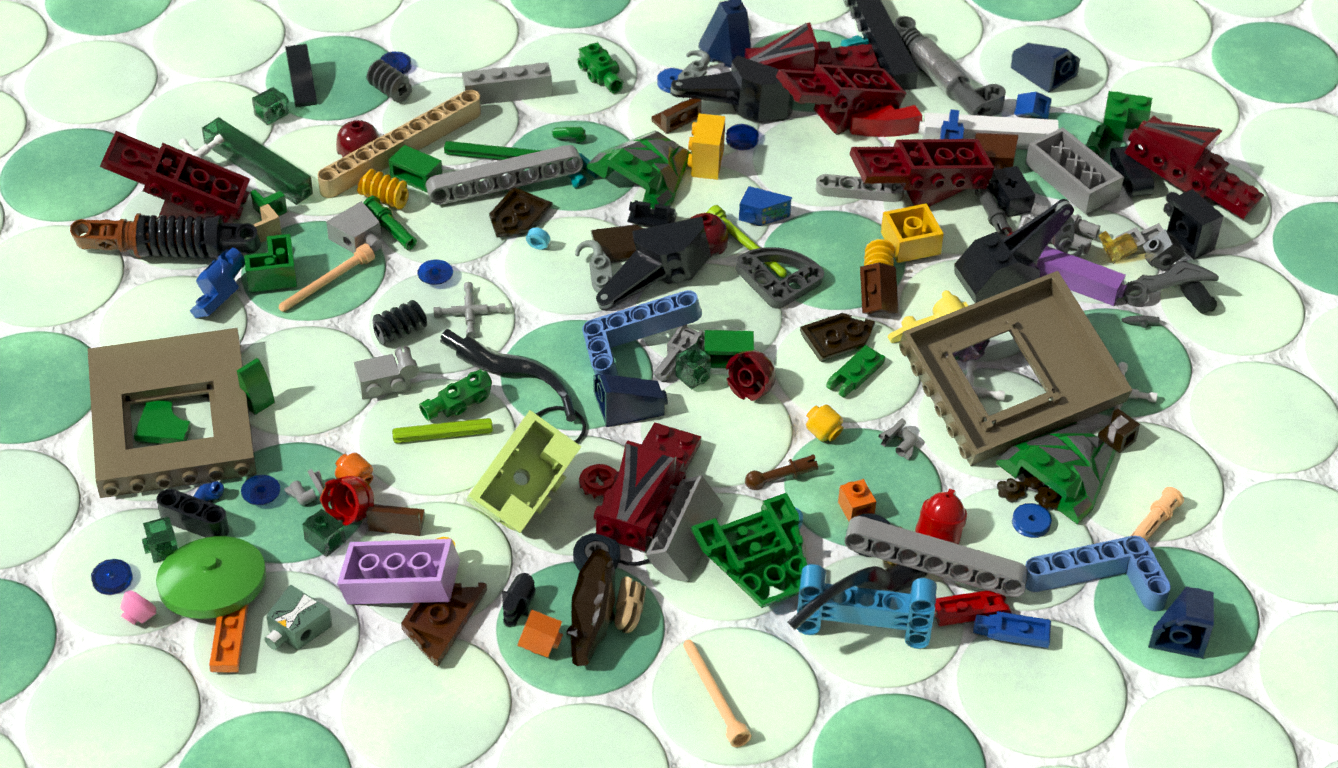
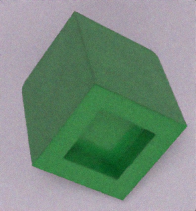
M255 189L250 191L253 208L260 215V207L267 204L270 205L278 216L287 213L285 195L281 191L265 198Z

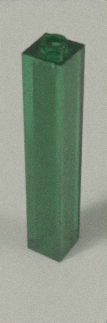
M220 117L202 127L204 144L208 145L220 134L225 141L213 147V151L274 191H281L285 198L295 205L313 194L311 176Z

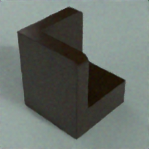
M1117 408L1113 411L1111 423L1098 432V438L1118 453H1121L1136 442L1140 424Z

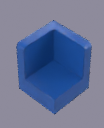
M1037 91L1018 94L1014 114L1017 116L1031 115L1038 119H1048L1052 98Z

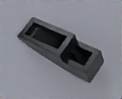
M307 44L285 46L295 107L317 105Z

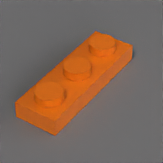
M248 604L233 613L217 617L209 663L210 672H239Z

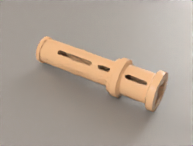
M1166 487L1162 492L1161 498L1152 503L1150 513L1130 536H1140L1147 541L1163 521L1171 519L1175 508L1180 507L1184 503L1182 493L1176 488Z

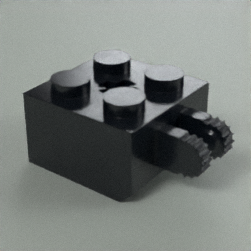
M1193 189L1180 195L1177 192L1167 193V203L1163 208V212L1170 217L1167 231L1179 240L1183 251L1193 260L1214 251L1224 215Z

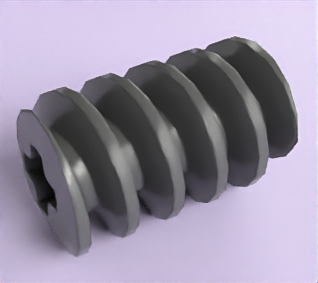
M382 59L374 61L369 67L366 79L370 85L397 103L409 97L412 92V86L407 76L397 71L396 68L391 67L390 64L385 63Z

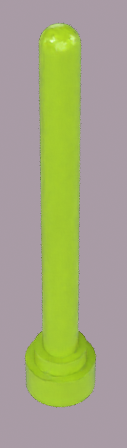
M713 205L709 208L707 213L719 216L725 222L728 232L749 251L760 248L727 219L725 211L719 205ZM775 261L763 262L779 277L784 278L787 276L786 269Z

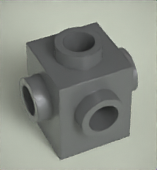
M1166 229L1143 245L1146 252V261L1152 267L1157 266L1162 271L1185 256L1179 240Z

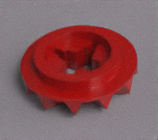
M605 464L591 465L585 468L579 476L580 488L584 490L585 495L592 494L594 499L597 496L604 497L606 490L612 488L617 471ZM596 477H598L599 480H601V482L604 483L603 486H600L598 483H596Z

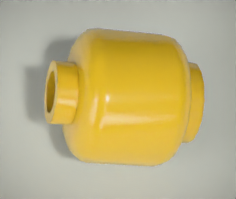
M825 404L821 407L816 405L806 415L809 418L806 428L822 442L827 440L832 442L844 429L842 426L843 418L829 405Z

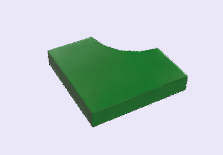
M170 401L146 402L134 433V439L137 442L161 444L187 441L191 430L190 421L180 419L173 413V403Z

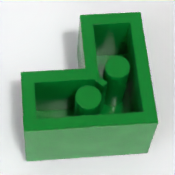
M1108 91L1102 124L1108 126V136L1113 137L1112 141L1122 142L1125 128L1132 130L1136 128L1138 130L1144 120H1149L1152 105L1151 97Z
M291 234L267 236L268 253L244 255L249 292L297 287Z

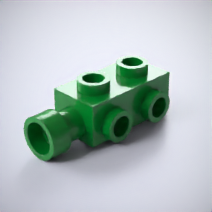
M598 42L579 48L578 66L581 70H587L589 80L591 82L596 81L598 85L605 83V87L611 93L621 91L624 81L618 75L620 68L618 62L610 57L608 51Z
M481 369L471 372L467 377L456 383L447 385L445 389L438 392L436 398L432 400L427 399L419 403L420 411L427 421L438 417V413L442 411L447 418L453 414L455 416L460 415L467 410L468 406L475 402L480 404L489 397L492 380L489 374Z

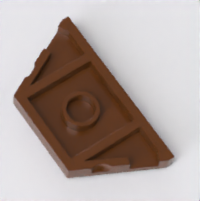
M480 582L478 587H462V583H454L450 602L414 603L401 622L403 632L435 666L438 667L487 592V584Z

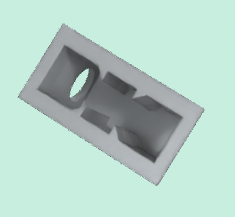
M362 201L326 221L328 239L352 253L356 252V248L364 243L368 244L373 252L378 251L382 246L380 222Z

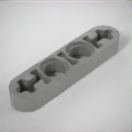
M822 174L816 179V192L822 196L898 202L904 196V190L900 183L864 184L861 177ZM845 185H850V186H853L854 188H852V189H847V188H844L843 186H845ZM872 187V188H875V189H877V190H875V191H870V190H867L866 188Z

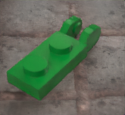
M865 345L837 372L832 374L827 380L826 387L833 390L842 382L843 385H841L838 393L843 398L846 397L884 364L885 356Z

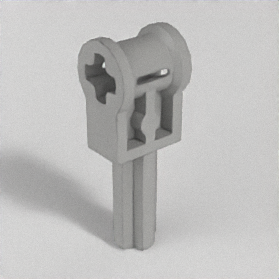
M688 325L678 327L673 337L667 343V356L654 371V376L659 381L667 380L681 360L689 362L694 354L703 346L705 332L693 330Z

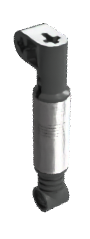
M900 16L895 20V28L909 51L912 60L947 97L954 99L969 115L994 116L1002 112L1006 95L1004 87L998 84H989L974 89L962 70L932 39L925 37L916 28V21L912 17Z

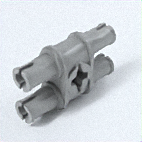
M1035 203L1030 217H1037L1049 209V207ZM1072 214L1071 216L1074 219V241L1070 248L1078 250L1080 245L1083 244L1085 246L1083 252L1087 254L1091 248L1092 239L1084 238L1076 233L1096 239L1101 225L1083 220L1079 214ZM1026 217L1022 226L1033 219Z

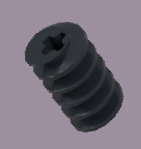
M410 300L407 304L402 303L399 305V308L393 307L390 311L385 310L381 315L375 314L372 319L375 336L381 345L385 344V336L389 341H393V333L398 338H401L402 329L406 334H410V326L415 331L420 329L419 322L423 327L427 326V317L422 307L415 300Z

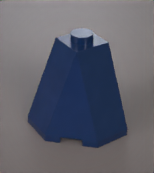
M741 0L720 2L700 39L698 48L709 54L710 62L718 60L724 62L726 67L731 68L732 61L737 56L745 58V49L751 48L748 12Z
M1026 43L1013 51L1011 69L1049 93L1078 75L1081 59L1066 48Z
M607 374L593 375V392L606 427L664 416V407L668 404L666 391L661 390L658 381Z
M1186 586L1153 627L1148 648L1203 659L1214 626V592Z

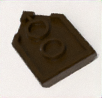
M512 188L489 213L496 238L529 232L549 210L553 202L518 188Z
M635 224L591 230V236L593 241H597L601 245L603 252L611 263L627 261L636 251L632 231L644 228Z
M840 313L801 326L800 332L819 361H824L863 348L867 344L875 321L868 319L862 321L852 318V315Z

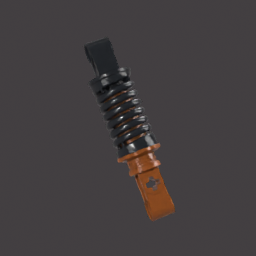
M137 213L134 221H128L127 219H120L119 221L79 219L73 222L70 227L71 235L80 249L119 250L120 252L133 250L137 258L152 256L169 258L171 256L175 258L180 256L183 258H188L189 256L197 258L200 256L201 258H207L209 256V258L218 260V256L226 249L236 248L241 253H254L261 246L257 229L253 224L225 223L222 215L206 216L204 219L202 216H197L196 218L187 216L185 218L180 215L176 218V216L170 215L167 218V216L161 215L158 220L156 215L150 216Z

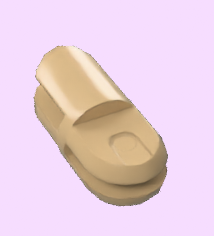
M629 577L621 579L616 603L615 626L624 633H630L637 627L643 611L647 588L637 581L632 582V578Z

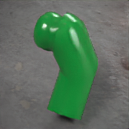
M555 127L552 131L555 139L575 138V141L578 143L585 141L587 137L586 131L582 127Z

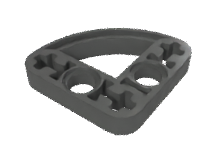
M765 247L750 250L741 254L736 264L737 273L769 306L776 309L785 307L819 287L824 277V270L815 261L799 252L785 248ZM775 261L794 266L800 270L779 281L762 262ZM765 278L768 283L760 284L756 279ZM797 283L801 286V289H793L789 284Z

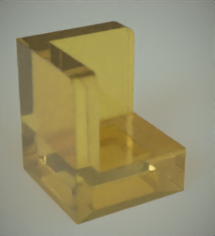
M1107 231L1098 235L1103 249L1113 264L1138 251L1131 234L1125 233L1114 240L1111 239Z

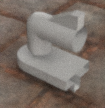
M901 418L892 428L880 433L878 437L882 439L881 445L885 447L900 432L898 436L904 441L895 450L899 456L909 460L912 456L913 446L918 442V437L907 428L902 430L906 421Z
M310 469L307 472L321 496L324 490L321 472L318 470L314 473ZM294 481L289 487L284 489L287 495L295 498L303 506L317 499L313 488L305 491L300 481Z

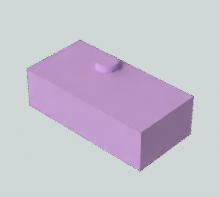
M452 539L350 542L337 584L347 604L450 602L460 558Z

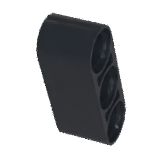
M1128 146L1111 148L1110 161L1112 167L1124 176L1122 185L1129 197L1153 194L1154 180L1146 166L1125 154Z
M165 489L157 495V505L163 522L205 538L228 535L229 526L226 511L221 506L174 489Z

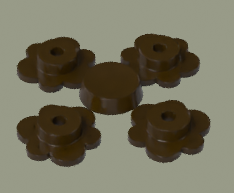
M1027 470L1021 473L1024 474L1023 482L1009 478L1006 481L997 483L998 496L1006 498L1008 502H1016L1018 498H1024L1025 485L1030 488H1039L1038 494L1034 496V500L1039 502L1038 505L1047 510L1050 508L1057 509L1062 498L1061 495L1051 488L1042 487L1044 483Z

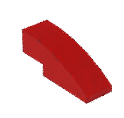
M887 105L874 110L852 114L850 133L852 135L868 137H895L919 133V123L922 121L923 115L915 105L896 110L892 105Z

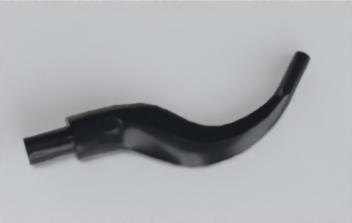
M446 329L442 333L440 342L455 350L456 356L468 364L498 373H523L540 378L549 384L561 397L566 420L573 422L576 419L572 398L567 386L548 366L524 356L495 353L469 336L462 338L450 329Z
M899 564L891 566L886 570L878 566L861 569L844 577L820 593L791 618L788 624L796 630L828 600L851 587L899 592L911 587L915 579L925 577L928 573Z

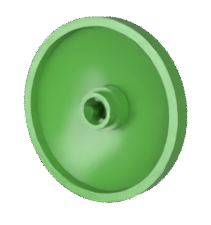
M228 536L206 537L187 543L172 552L163 561L157 572L156 585L161 601L172 612L196 619L216 618L241 609L257 597L266 581V567L262 554L251 543Z

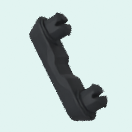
M1200 281L1180 284L1181 291L1200 313L1204 314L1216 309L1217 301L1214 297L1210 296Z

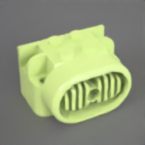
M529 410L472 489L466 501L497 523L500 522L508 529L521 533L534 513L538 512L541 514L551 498L547 496L551 490L556 493L566 479L563 472L578 453L581 446ZM516 473H523L527 477V483L525 485H518L514 481L513 476Z

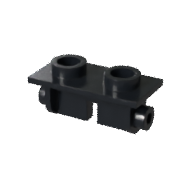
M635 200V202H630L629 204L630 214L627 222L654 227L675 222L677 213L676 209L670 205L655 204L654 209H651V203Z

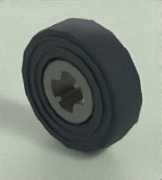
M596 533L582 536L576 542L573 549V560L577 569L580 571L590 555L598 549H603L609 553L616 569L620 561V547L616 540Z

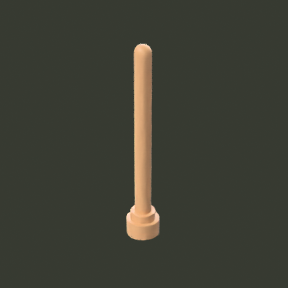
M366 243L356 248L353 257L281 302L279 310L282 312L287 311L356 265L368 264L375 259L372 248Z
M686 640L683 646L727 725V739L732 747L745 745L751 739L750 731L745 724L736 720L694 642Z

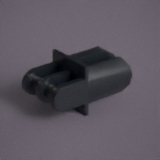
M528 573L517 575L508 590L502 591L503 622L506 627H514L521 615H529L528 607L535 596L536 590L535 582Z

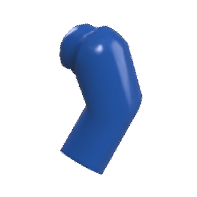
M219 481L201 485L195 492L194 497L207 502L218 499L224 492V486Z

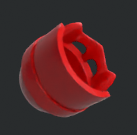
M344 476L327 481L319 499L326 511V519L332 521L343 520L342 526H347L367 517V507L374 506V494L370 485L358 476Z
M949 489L948 492H939L925 500L920 510L915 532L955 544L960 543L962 531L967 521V511L962 501L956 496L955 490Z

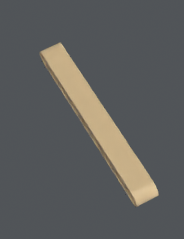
M475 90L463 91L322 168L318 172L321 196L325 198L336 197L356 186L369 169H374L377 173L388 168L389 159L404 145L419 151L475 120L481 114L480 94Z

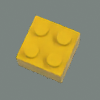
M699 113L697 122H693L691 135L694 137H689L688 150H691L692 153L688 157L691 177L718 180L724 153L726 116Z
M927 203L883 212L881 234L884 240H888L894 245V258L897 263L941 254L944 233Z

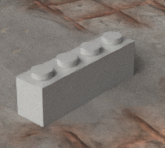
M548 62L462 72L463 91H477L480 94V105L552 97V75Z

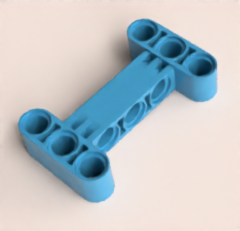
M815 564L803 567L797 613L820 593L833 585L826 583V570L823 567ZM928 578L916 579L912 583L911 594L851 587L828 600L800 625L797 630L805 635L817 634L820 631L821 620L906 630L905 643L915 649L925 648L929 645L937 585Z

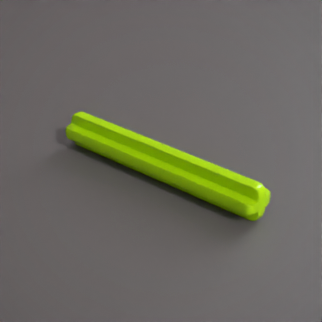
M491 418L408 426L393 428L392 436L394 443L486 434L493 431Z

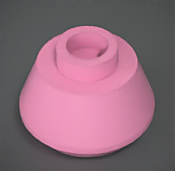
M132 590L124 593L120 609L124 612L121 616L133 625L137 621L143 624L156 614V606Z

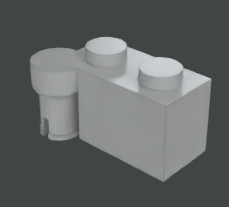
M401 346L395 350L398 366L393 354L354 362L355 377L362 400L411 389L410 379L417 376L419 368L416 360L412 358L408 346H403L404 352H402Z

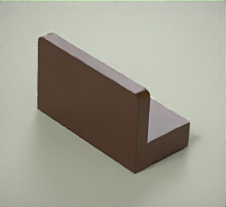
M690 98L653 115L651 121L664 133L668 134L697 120L699 113L701 114L702 100Z
M880 262L860 266L862 313L867 315L883 311L892 314L898 313L896 267Z
M374 504L373 507H367L366 511L368 531L420 536L425 519V509Z

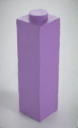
M1048 246L1045 247L1037 260L1036 266L1040 270V277L1059 271L1071 291L1112 306L1115 305L1118 298L1122 299L1124 297V292L1127 289V285H1124L1125 274Z

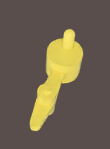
M945 290L942 293V298L933 307V316L917 321L913 316L904 317L901 322L902 327L890 333L888 339L891 343L899 342L903 331L967 307L968 304L966 302L962 303L957 296Z

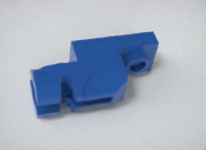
M236 248L226 249L218 256V260H213L198 276L196 282L204 295L195 301L196 305L190 310L194 318L211 315L240 288L234 278L245 266V259Z

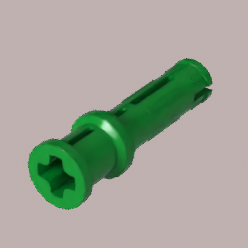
M370 196L363 202L378 219L380 226L384 227L406 250L412 249L416 245L417 239L392 216L391 210L388 207H384L378 197Z

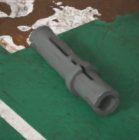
M988 185L986 189H980L981 193L978 189H975V194L988 215L989 224L994 226L996 232L1008 236L1006 229L1009 234L1012 233V228L1006 221V214L1000 210Z

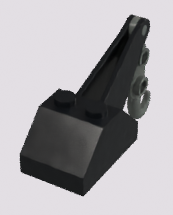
M701 50L690 51L686 54L687 57L699 56L702 59L690 63L678 75V80H674L671 83V95L674 97L732 104L739 116L756 122L787 119L793 111V96L788 90L783 88L782 83L776 78L779 69L741 56H737L732 61L731 72L705 76L711 60L709 54Z
M1067 199L1057 201L1049 209L1009 236L994 232L973 241L954 264V273L974 303L1040 278V270L1034 263V260L1052 238L1053 245L1057 250L1068 253L1074 241V219L1071 216L1074 208ZM1081 244L1079 249L1070 255L1080 257L1085 246Z
M697 217L632 231L636 251L614 276L612 274L611 262L603 252L601 245L593 240L581 242L575 250V256L578 257L580 251L587 247L592 248L594 251L589 267L592 287L598 293L596 295L598 307L603 311L610 310L620 302L659 280L667 284L691 280L711 257L703 218Z

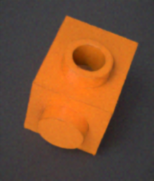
M864 479L840 485L838 503L848 521L861 514H875L876 500Z
M531 609L517 646L548 658L551 649H558L563 634L559 632L562 621Z

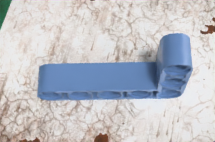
M690 290L682 291L587 321L583 325L582 331L594 374L618 376L612 347L698 321L702 316V309L697 294Z
M1128 536L1029 558L1025 565L1028 571L1025 589L1031 592H1041L1126 573L1142 604L1151 611L1164 609L1171 588L1148 542L1140 536Z

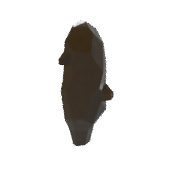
M603 549L593 552L579 571L572 595V625L567 629L566 635L571 636L572 663L576 666H586L590 662L598 644L606 636L609 622L615 620L613 613L615 604V568L609 553Z

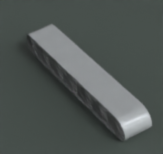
M565 145L432 176L426 182V189L432 203L443 205L575 174L582 169L583 161L574 146Z
M853 517L848 523L845 545L854 552L1009 597H1019L1025 592L1028 571L1026 566L1020 562L866 517Z

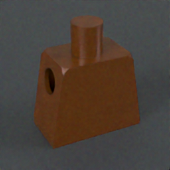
M975 133V139H978L994 166V170L1013 167L1018 135Z

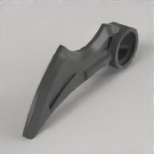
M1176 261L1175 265L1165 273L1142 275L1137 280L1128 282L1124 298L1127 304L1139 306L1147 301L1148 294L1184 283L1218 281L1219 276L1199 265ZM1133 290L1142 291L1139 296L1130 295V292Z

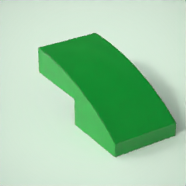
M258 358L237 370L239 387L246 393L248 408L251 413L257 415L275 403L269 379Z

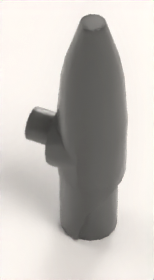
M1137 315L1122 318V322L1146 328L1147 325H1159L1160 318Z

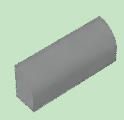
M703 476L682 479L645 555L660 573L679 581H689L702 553V549L691 531V527L714 518L717 519L723 506L722 501Z

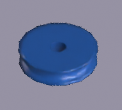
M678 68L662 70L657 75L659 89L671 93L672 81L678 80V75L683 70Z
M1025 503L1018 506L1014 510L1012 518L1014 529L1021 535L1029 538L1044 536L1049 532L1052 522L1051 514L1048 510L1034 503Z

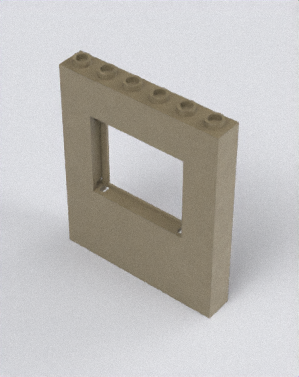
M1059 271L903 331L899 343L902 355L907 356L913 374L920 378L924 393L927 397H931L937 415L945 421L949 436L956 440L960 455L963 459H967L970 466L1004 453L1014 445L1127 402L1132 392L1131 386ZM1009 331L1046 393L989 416L958 365L953 353Z
M238 328L88 348L95 479L100 498L257 475L246 393L239 387L237 370L243 367ZM211 384L212 389L207 390V385ZM209 394L214 437L141 448L133 447L130 405ZM130 396L131 401H126L125 397Z

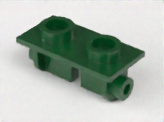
M1106 124L1098 125L1096 131L1091 132L1085 145L1103 160L1113 140V137L1108 136V126Z

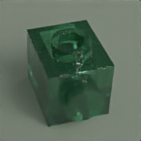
M271 87L252 98L254 115L267 126L289 114L287 96L275 87Z
M696 344L676 355L675 376L691 390L710 379L711 357Z
M323 509L309 516L302 524L305 541L326 557L346 542L344 525Z
M169 516L143 523L146 538L141 540L145 554L151 553L153 563L164 561L178 549Z

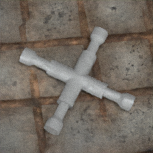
M465 282V305L451 306V308L433 307L434 317L441 316L442 314H452V316L465 315V324L467 325L466 337L475 338L476 331L473 327L475 324V314H488V312L496 311L506 313L505 303H500L496 306H487V304L474 305V296L472 295L473 283Z

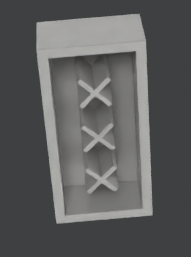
M1062 127L1029 143L1025 164L1085 214L1120 197L1124 176L1065 128Z

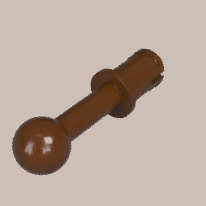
M812 454L811 456L794 461L789 459V465L764 473L757 470L750 471L745 477V485L751 490H759L763 488L766 482L793 475V478L797 479L798 475L819 470L817 460L815 461V455Z

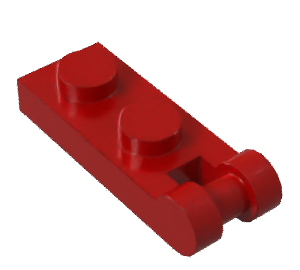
M986 590L936 598L934 615L940 627L972 622L975 620L976 615H996L997 611L1012 614L1010 606L1005 603V595Z

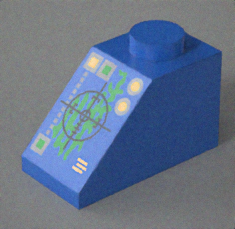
M748 186L740 202L739 220L762 226L788 218L791 215L792 197Z

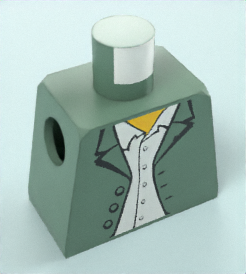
M290 584L267 614L266 618L270 633L264 640L273 650H277L284 642L295 649H301L332 626L330 609Z

